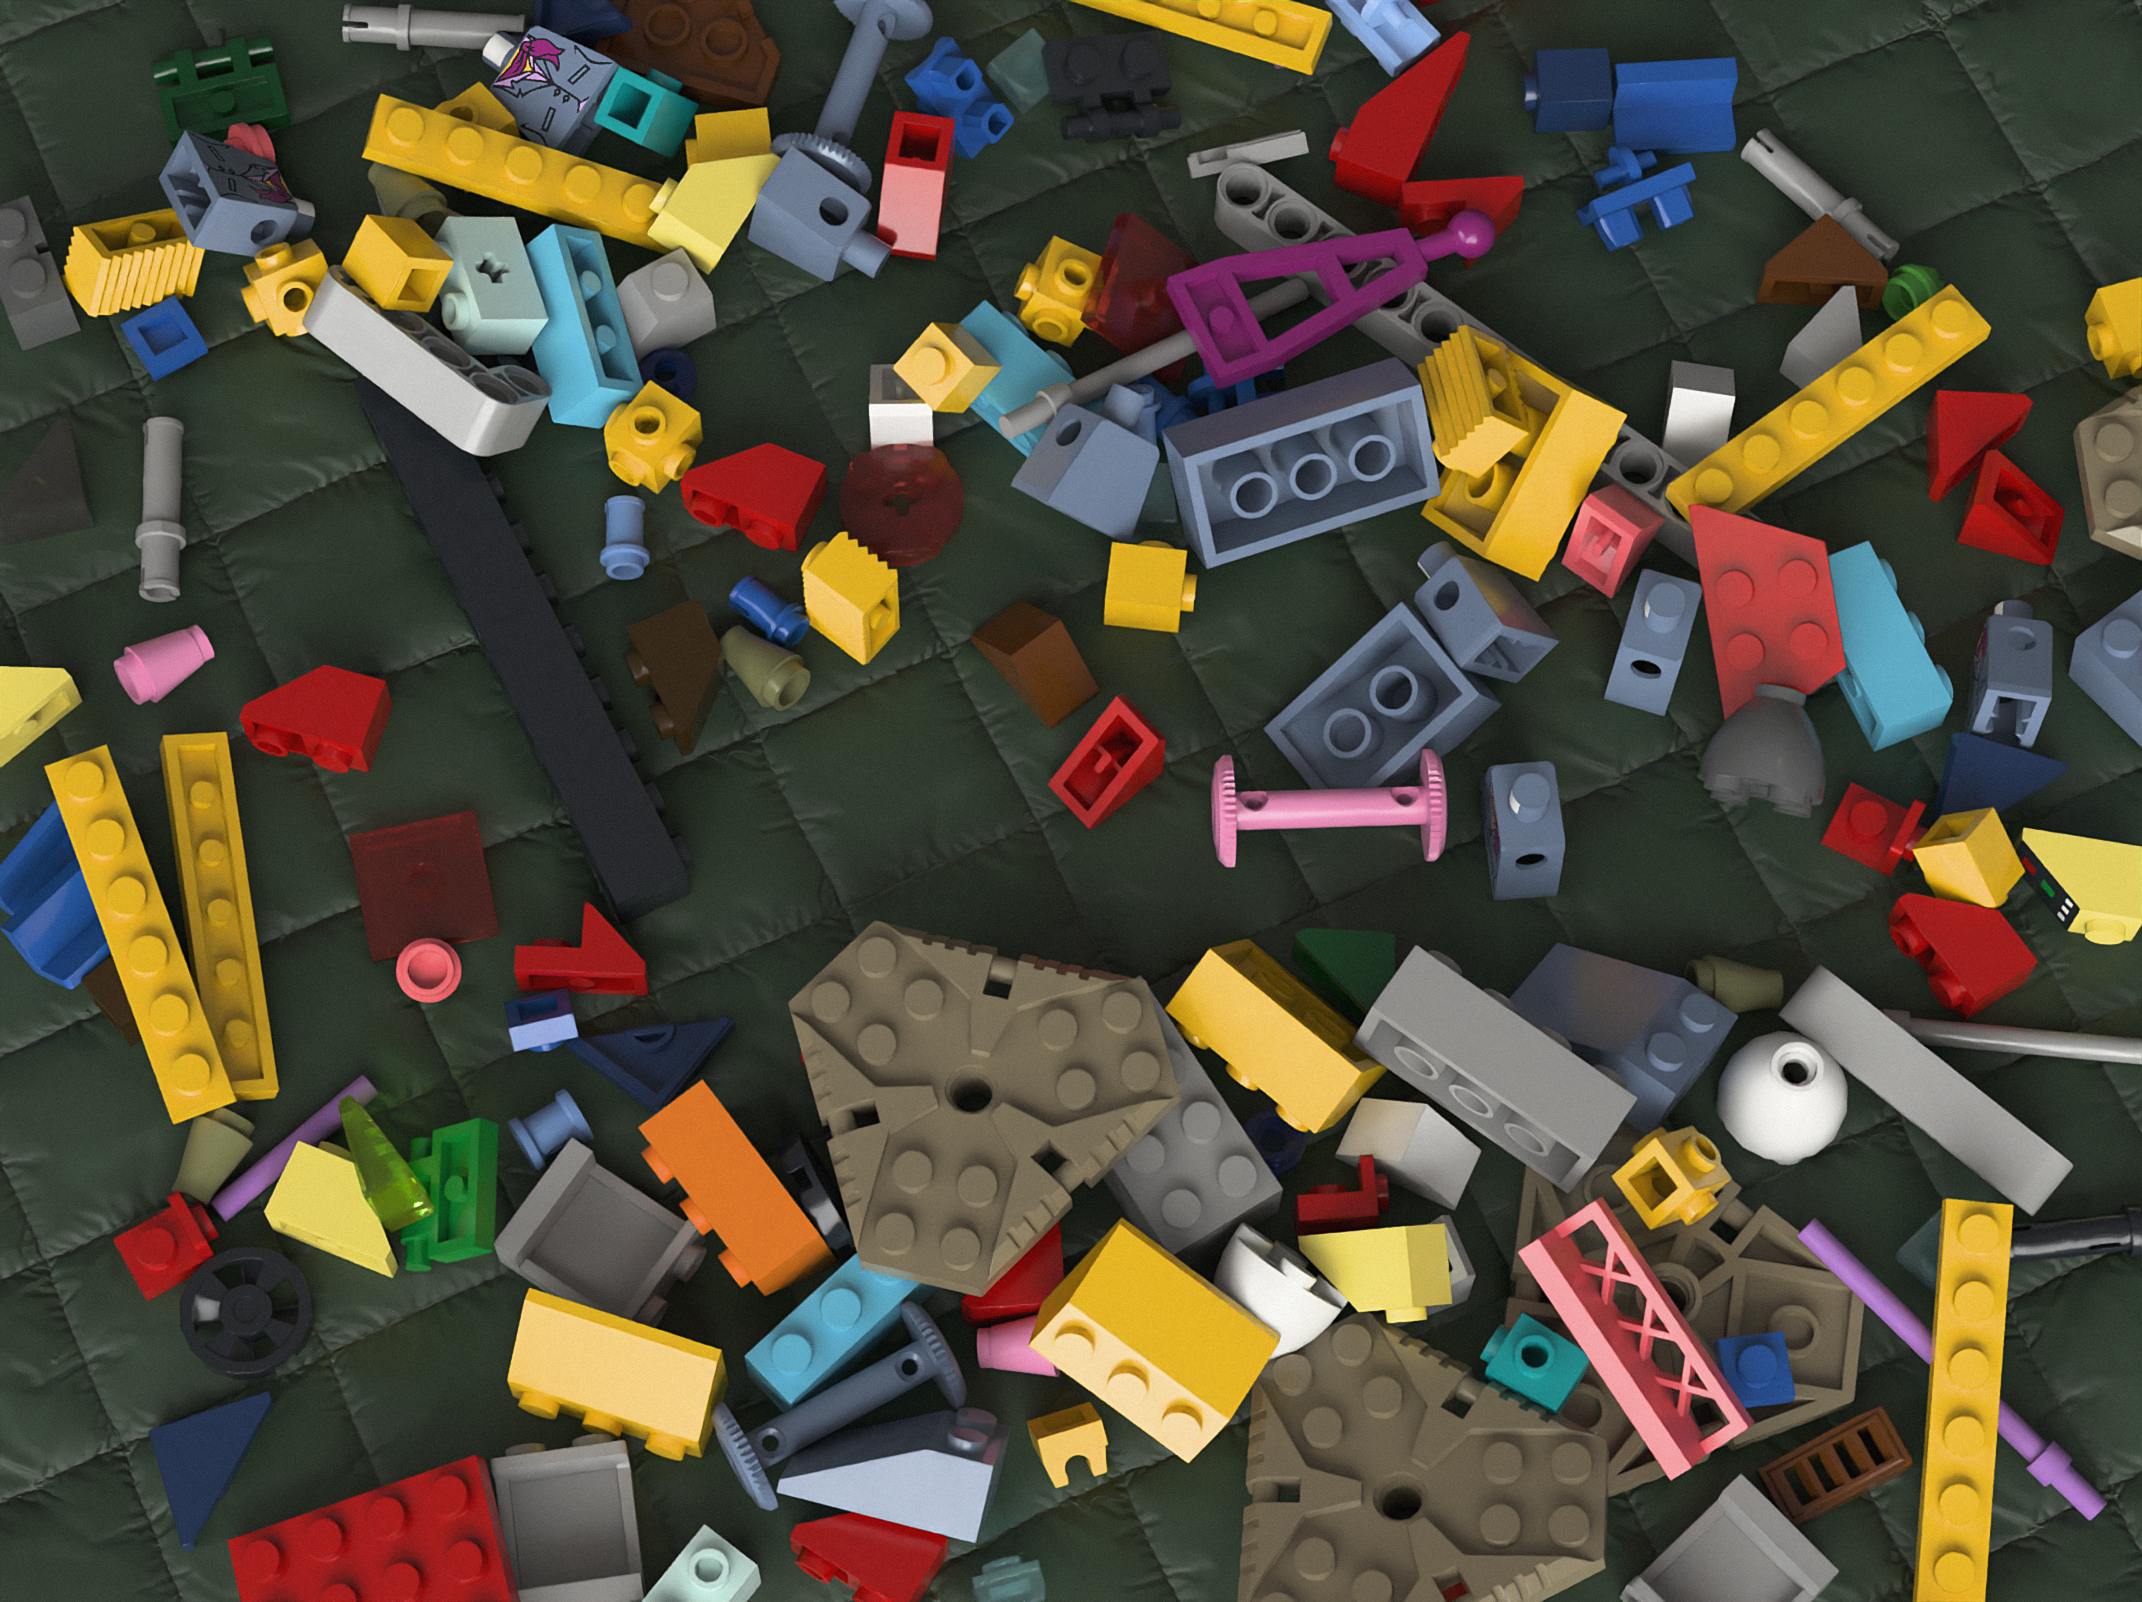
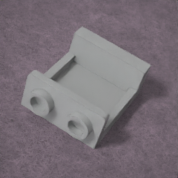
M572 1137L494 1242L501 1263L546 1293L656 1328L668 1308V1302L664 1300L665 1296L678 1278L683 1282H687L694 1275L707 1252V1249L702 1246L705 1242V1236L701 1235L690 1219L684 1221L597 1164L593 1151Z
M591 1434L574 1439L572 1441L573 1447L546 1451L544 1444H521L506 1449V1457L491 1459L492 1475L496 1484L499 1518L520 1602H642L646 1597V1587L631 1460L626 1441H613V1436L609 1434Z
M1740 1474L1722 1491L1712 1506L1642 1574L1636 1575L1626 1585L1619 1598L1623 1602H1812L1831 1583L1839 1570L1750 1481Z

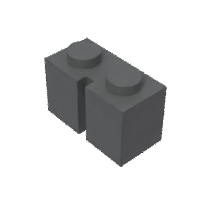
M29 195L0 205V297L22 351L81 331Z

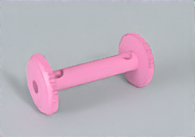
M1423 749L1420 757L1419 786L1235 792L1232 756L1223 755L1214 765L1211 787L1212 830L1217 859L1225 867H1235L1236 830L1420 825L1425 860L1435 861L1444 851L1448 817L1446 781L1441 758L1432 749Z

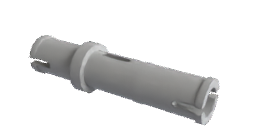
M346 3L343 11V21L367 22L368 26L347 25V27H342L343 41L347 43L355 41L396 44L397 49L401 51H411L412 45L484 50L488 41L498 32H524V30H527V16L525 14L517 16L414 9L413 4L404 3L399 4L398 8L361 6ZM509 35V36H511L512 38H514L515 40H517L519 43H521V41H522L523 38L525 37V36Z
M1764 128L1757 133V137L1761 140L1759 143L1753 137L1749 140L1741 153V158L1756 168L1813 220L1817 221L1827 213L1879 263L1881 259L1887 264L1892 260L1899 249V243L1896 240H1892L1862 213V204L1854 197L1844 198L1780 142L1768 128Z
M155 417L148 419L147 424H143L142 524L136 529L135 542L141 548L140 596L149 601L168 602L180 596V550L186 545L187 532L180 525L182 435L184 434V425L174 418Z

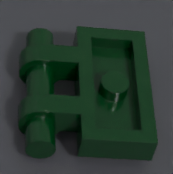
M244 34L226 38L227 44L196 52H192L191 47L173 51L174 57L151 62L156 85L178 80L181 85L157 90L173 151L185 130L224 142L228 139L230 126L244 122L248 126L259 124L266 131L292 125L276 62L252 68L251 63L275 58L269 34L246 40ZM229 68L234 69L232 73L199 80V75Z

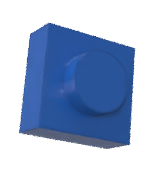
M175 295L120 324L126 339L154 382L208 353L204 339Z
M567 988L504 1002L514 1052L524 1049L535 1052L548 1051L559 1047L566 1039L578 1037Z
M1783 1331L1717 1339L1714 1344L1717 1367L1745 1408L1793 1401L1796 1395Z

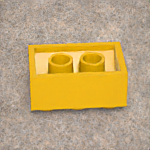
M1508 349L1507 353L1511 357L1509 362L1514 366L1511 370L1516 375L1514 380L1519 384L1516 387L1521 393L1519 398L1524 402L1521 406L1526 411L1524 416L1529 420L1527 425L1532 431L1480 478L1459 469L1453 470L1445 467L1439 478L1442 495L1429 498L1421 515L1483 558L1538 582L1548 562L1554 557L1558 544L1578 506L1584 501L1588 488L1602 461L1614 445L1627 414L1593 393Z
M1248 938L1209 948L1164 1009L1178 1021L1176 1029L1182 1037L1200 1049L1207 1050L1210 1047L1228 1062L1225 1069L1233 1079L1250 1090L1257 1091L1260 1088L1278 1103L1275 1108L1278 1115L1289 1125L1302 1132H1307L1310 1129L1316 1134L1333 1127L1388 1070L1384 1065L1352 1044L1359 1030L1357 1026Z
M1121 1217L1042 1302L1028 1346L1189 1463L1231 1420L1278 1346L1281 1335Z
M529 1288L507 1378L513 1397L520 1399L518 1403L520 1408L547 1419H556L558 1412L582 1419L581 1426L585 1430L593 1434L612 1435L613 1440H619L621 1433L647 1440L645 1444L647 1450L668 1459L681 1461L685 1453L699 1458L703 1457L714 1426L711 1419L714 1407L723 1402L729 1385L721 1349Z

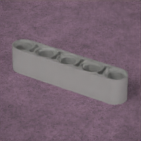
M1820 964L1778 1014L1796 1031L1819 1044L1831 1057L1840 1063V1066L2030 1216L2033 1217L2074 1167L2069 1160Z

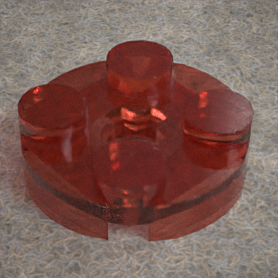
M908 443L889 444L873 449L869 453L859 454L852 459L848 474L840 489V517L844 532H848V539H858L860 547L867 546L868 552L877 554L879 562L887 561V565L913 566L932 560L943 551V545L951 540L954 533L956 536L962 525L964 516L962 484L956 471L947 463L944 453L933 446L921 447ZM898 493H906L908 497L916 498L919 502L910 505L909 515L897 516L895 507H885L884 504L886 501L893 499L894 495Z

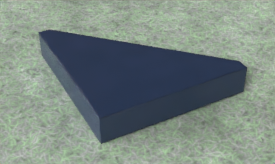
M535 0L533 26L538 25L580 45L633 30V22L609 0Z
M1953 733L1930 828L1942 815L1994 807L1998 814L2065 774L2068 764L1968 733Z
M726 1015L718 1020L682 1025H675V1022L627 1028L623 1029L624 1032L584 1038L578 1036L568 1039L565 1045L568 1052L655 1115L686 1090L736 1027L735 1021Z
M269 1391L149 1430L180 1543L185 1552L196 1548L197 1539L219 1500H223L247 1457V1450L268 1412L273 1410L275 1405Z

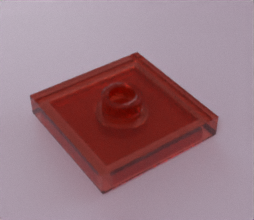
M1133 212L1117 215L1080 320L1126 355L1130 356L1186 329L1166 291L1167 280L1169 276L1198 267L1200 264ZM1187 356L1152 372V374L1164 383L1179 380Z
M475 810L349 835L367 939L373 961L400 956L401 952L410 943L423 938H435L449 945L500 935Z

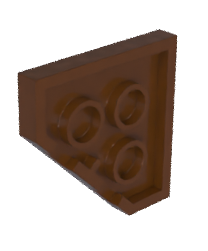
M613 0L612 4L633 22V30L599 39L594 49L595 52L610 58L623 68L646 78L651 67L682 82L683 85L679 92L681 96L733 110L768 108L782 69V59L771 37L766 36L756 19L754 8L749 0Z

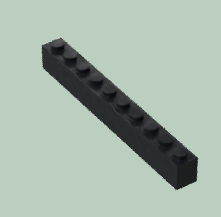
M366 376L352 381L360 410L620 925L627 924L691 894L687 871L695 868V864L689 849L680 833L669 837L661 822L660 817L668 814L664 801L652 779L644 783L640 781L633 767V764L640 761L635 744L625 727L614 730L606 714L607 711L613 709L612 701L598 674L587 677L579 661L587 655L574 625L569 622L561 626L552 608L560 605L557 593L545 570L534 574L526 558L533 554L534 551L519 519L508 523L500 507L508 501L496 473L492 468L482 472L474 454L462 450Z

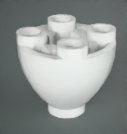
M1777 1031L1752 1039L1733 1054L1719 1079L1716 1112L1718 1117L1724 1122L1726 1129L1743 1148L1765 1159L1774 1160L1781 1165H1792L1805 1157L1817 1154L1834 1140L1846 1116L1848 1086L1840 1063L1831 1057L1819 1044L1811 1041L1802 1033ZM1789 1072L1793 1075L1792 1079L1797 1083L1789 1082L1784 1075Z
M1242 1222L1223 1251L1215 1272L1213 1285L1281 1335L1278 1346L1269 1358V1360L1276 1359L1294 1352L1314 1340L1333 1322L1348 1300L1326 1277L1319 1274L1316 1278L1305 1268L1309 1262L1297 1252L1278 1240L1273 1244L1257 1230Z

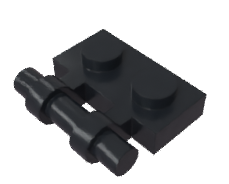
M1160 30L1047 41L1041 49L1053 107L1076 104L1078 115L1063 116L1060 121L1061 135L1065 141L1084 139L1087 144L1105 143L1109 140L1110 136L1133 133L1138 139L1157 137L1162 130L1180 128L1181 113L1177 105L1158 107L1156 102L1152 100V96L1165 95L1172 87ZM1126 99L1128 110L1107 112L1101 102Z

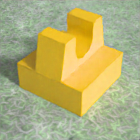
M1090 1402L1026 1421L1033 1447L1055 1488L1069 1484L1065 1465L1069 1458L1074 1455L1086 1457L1087 1464L1094 1476L1107 1472L1105 1446L1108 1445L1102 1419Z

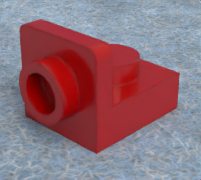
M1851 782L1821 844L1891 877L1900 857L1913 862L1915 855L1912 849L1928 832V827L1918 823L1926 803L1915 798L1908 810Z
M1373 1154L1359 1155L1355 1173L1357 1192H1347L1345 1186L1329 1184L1313 1187L1307 1191V1195H1297L1294 1210L1296 1240H1299L1298 1236L1376 1229L1379 1214L1389 1212V1193L1386 1174H1375Z
M178 1190L167 1196L172 1207L113 1239L147 1301L190 1278L207 1259L214 1256L208 1242L219 1237L202 1204L198 1202L188 1208Z

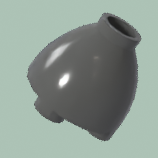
M1756 685L1754 697L1740 706L1724 721L1711 739L1702 758L1697 778L1704 782V788L1711 790L1710 797L1712 799L1746 806L1748 805L1749 796L1773 802V810L1795 817L1810 818L1812 806L1820 805L1823 802L1826 768L1820 738L1813 722L1804 709L1806 694L1778 685Z

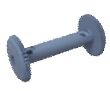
M834 0L833 3L836 4L839 12L844 13L843 16L848 17L849 21H853L856 27L814 134L812 136L810 133L806 135L803 132L801 134L797 132L795 134L791 132L789 134L784 133V135H780L773 140L770 147L771 153L782 159L789 147L792 146L860 195L865 194L872 183L871 171L868 170L865 162L860 161L861 158L856 157V154L851 153V150L847 149L889 39H897L899 41L901 39L907 41V39L911 41L913 39L918 40V38L922 39L923 36L926 37V34L931 30L933 16L925 0Z
M909 1301L900 1305L903 1321L913 1343L746 1434H743V1431L725 1403L721 1402L714 1407L711 1419L722 1450L741 1485L759 1508L772 1511L778 1507L774 1492L763 1470L933 1378L941 1393H943L954 1409L964 1405L967 1388L959 1365L938 1326L921 1305ZM905 1360H911L915 1363L916 1371L913 1375H906L902 1371V1363ZM773 1436L777 1440L776 1450L772 1452L766 1451L762 1446L763 1438Z

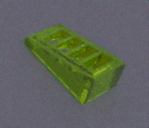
M351 1095L340 1099L338 1109L363 1197L386 1230L389 1229L392 1233L431 1215L435 1211L432 1199L363 1106L356 1102Z

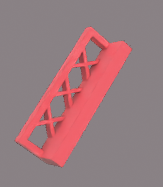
M1602 1196L1518 1252L1670 1480L1692 1468L1706 1454L1742 1433L1755 1423ZM1593 1219L1609 1242L1606 1264L1585 1259L1569 1234ZM1619 1259L1624 1264L1626 1269L1618 1267ZM1596 1275L1603 1276V1284H1601ZM1616 1280L1638 1285L1647 1299L1644 1320L1622 1315L1613 1301ZM1657 1315L1664 1325L1656 1323ZM1634 1331L1642 1333L1641 1341L1638 1339ZM1654 1337L1677 1343L1685 1355L1682 1377L1659 1370L1651 1358ZM1695 1371L1702 1380V1382L1694 1380ZM1672 1388L1680 1390L1679 1398ZM1692 1393L1714 1399L1729 1420V1423L1704 1437L1689 1415Z

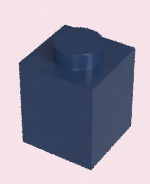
M1608 47L1536 50L1531 73L1522 74L1521 78L1523 110L1533 111L1534 133L1606 130L1613 103Z

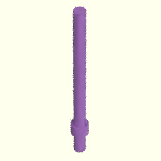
M1814 1217L1797 1234V1237L1930 1366L1933 1331ZM2000 1397L1997 1432L2028 1461L2025 1468L2044 1487L2052 1484L2088 1520L2094 1518L2108 1501L2070 1465L2073 1458L2053 1439L2047 1443Z

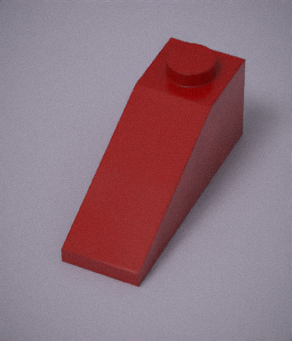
M1462 31L1456 33L1359 108L1351 128L1343 125L1340 126L1329 153V160L1337 162L1333 186L1398 209L1402 182H1414L1464 71L1471 39L1470 34Z

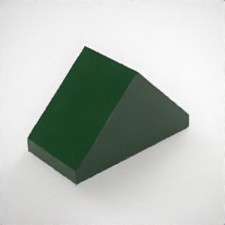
M1303 928L1294 936L1291 958L1360 1029L1371 1007L1394 976L1396 933Z

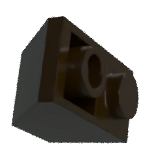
M697 597L628 626L627 631L631 650L622 653L635 686L639 688L647 684L656 702L648 706V710L661 740L665 741L673 738L682 757L694 752L726 675L722 648Z

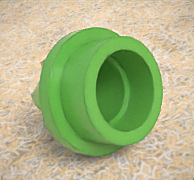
M1922 264L1902 265L1890 275L1882 296L1884 307L1895 321H1899L1941 291L1945 282L1940 281V275L1935 268L1923 266Z

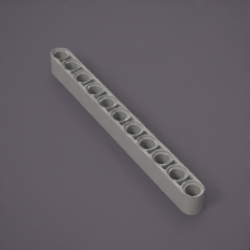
M1240 162L1230 165L1222 171L1218 178L1214 215L1217 227L1250 253L1356 236L1355 233L1267 171L1252 163ZM1247 197L1253 200L1254 203L1238 205L1232 202L1231 199ZM1295 231L1303 237L1292 240L1280 236L1279 233ZM1390 258L1343 265L1351 270L1346 275L1355 291L1398 267L1397 263ZM1315 270L1283 275L1288 280L1300 277L1306 283L1309 295L1326 307L1333 305ZM1423 281L1392 299L1400 305L1399 307L1384 308L1380 306L1351 323L1415 370H1417V364L1425 363L1426 356L1433 355V349L1442 347L1441 343H1434L1424 335L1440 333L1450 340L1449 334L1458 332V326L1469 325L1502 341L1509 350L1544 367ZM1623 422L1617 439L1602 461L1588 488V492L1593 493L1612 484H1617L1665 518L1654 539L1699 570L1692 526L1686 519L1677 516L1672 509L1675 507L1664 496L1668 485L1690 469ZM1637 472L1643 475L1648 482L1634 484L1627 481L1622 474ZM1749 510L1741 515L1745 518L1761 521Z

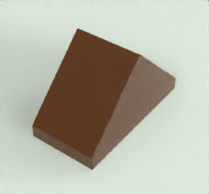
M1826 213L1765 263L1756 291V303L1824 307L1842 286H1855L1858 309L1878 310L1888 283V270Z
M1022 600L1017 601L971 636V641L1050 731L1099 695L1098 686L1061 620Z

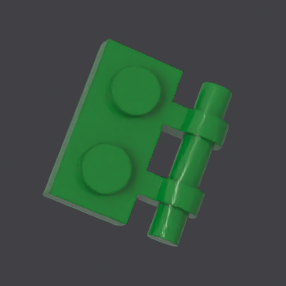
M476 1118L433 1130V1138L419 1137L411 1140L410 1162L403 1165L402 1185L408 1189L407 1219L402 1220L400 1223L399 1241L402 1245L406 1246L405 1268L407 1270L416 1272L429 1271L432 1269V1259L447 1264L494 1252L498 1123L483 1118Z

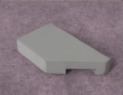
M1289 130L1189 154L1190 157L1186 159L1190 177L1197 178L1221 173L1227 167L1236 163L1243 162L1259 165L1309 153L1305 132Z

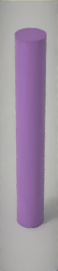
M361 1075L214 1197L210 1201V1205L227 1222L281 1177L298 1141L317 1147L321 1141H324L378 1096L377 1090L365 1076Z

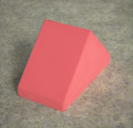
M1612 484L1590 493L1582 503L1561 564L1612 599L1656 535L1665 518L1617 484Z

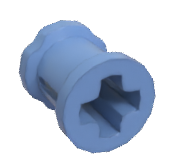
M564 1088L555 1093L554 1102L527 1118L520 1120L514 1117L507 1121L508 1127L518 1146L536 1172L545 1168V1159L562 1150L571 1137L583 1143H587L594 1138L581 1111Z

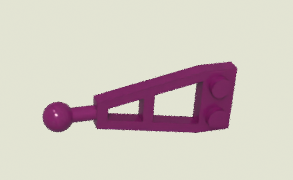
M1466 209L1460 211L1451 219L1446 230L1415 241L1408 228L1405 227L1223 257L1169 276L1166 291L1217 390L1276 369L1422 282L1426 278L1427 262L1452 253H1457L1465 258H1477L1486 254L1494 244L1496 230L1492 219L1486 213L1477 209ZM1394 257L1398 267L1357 291L1354 290L1342 265ZM1315 270L1333 305L1268 342L1238 283Z

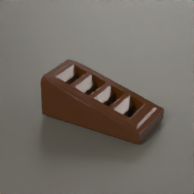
M1878 1405L1759 1468L1756 1474L1773 1505L1797 1528L1904 1475L1912 1465V1459L1884 1408ZM1867 1434L1882 1464L1875 1465L1860 1436ZM1844 1445L1860 1476L1852 1480L1835 1451L1836 1448ZM1819 1458L1836 1488L1828 1493L1810 1464V1461ZM1795 1469L1812 1502L1804 1506L1801 1505L1785 1476V1473Z

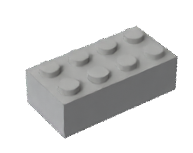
M1415 945L1371 1007L1352 1044L1569 1194L1596 1161L1638 1098L1626 1090V1082L1617 1073L1602 1065H1594L1592 1067L1571 1052L1572 1046L1562 1035L1543 1026L1537 1029L1518 1016L1515 1005L1507 997L1489 988H1485L1482 991L1463 978L1460 967L1452 959L1434 950H1430L1427 953Z
M1141 975L1136 977V979L1144 980ZM1149 988L1181 1091V1101L1103 1179L1134 1227L1189 1266L1229 1242L1242 1222L1250 1227H1254L1277 1213L1283 1188Z

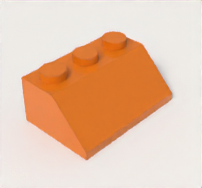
M703 1079L638 1127L651 1144L640 1153L663 1184H666L675 1177L684 1188L689 1197L679 1203L680 1207L702 1236L712 1229L716 1231L728 1247L718 1255V1258L741 1288L750 1281H753L762 1294L767 1296L822 1272L838 1261L818 1231Z

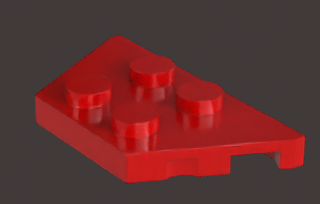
M1701 503L1688 505L1725 720L1740 706L1754 697L1757 684L1783 686L1808 695L1846 668L1847 663L1826 541L1718 510Z

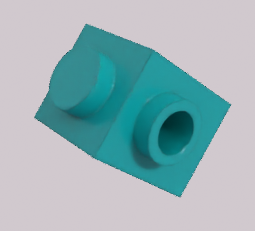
M618 66L593 121L646 148L674 159L699 104L679 95L683 85L682 82L651 67L646 78Z
M1525 1313L1521 1314L1512 1330L1501 1324L1480 1356L1482 1360L1489 1364L1483 1383L1489 1384L1495 1380L1508 1387L1510 1391L1528 1398L1530 1402L1548 1409L1554 1415L1561 1412L1585 1375L1590 1362L1583 1350Z

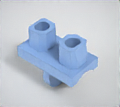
M1325 0V3L1341 19L1340 22L1353 36H1357L1379 60L1378 63L1391 77H1397L1416 64L1420 57L1440 44L1441 34L1409 0Z

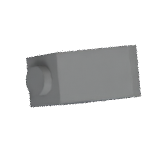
M682 247L629 274L616 288L639 369L716 328L713 294Z

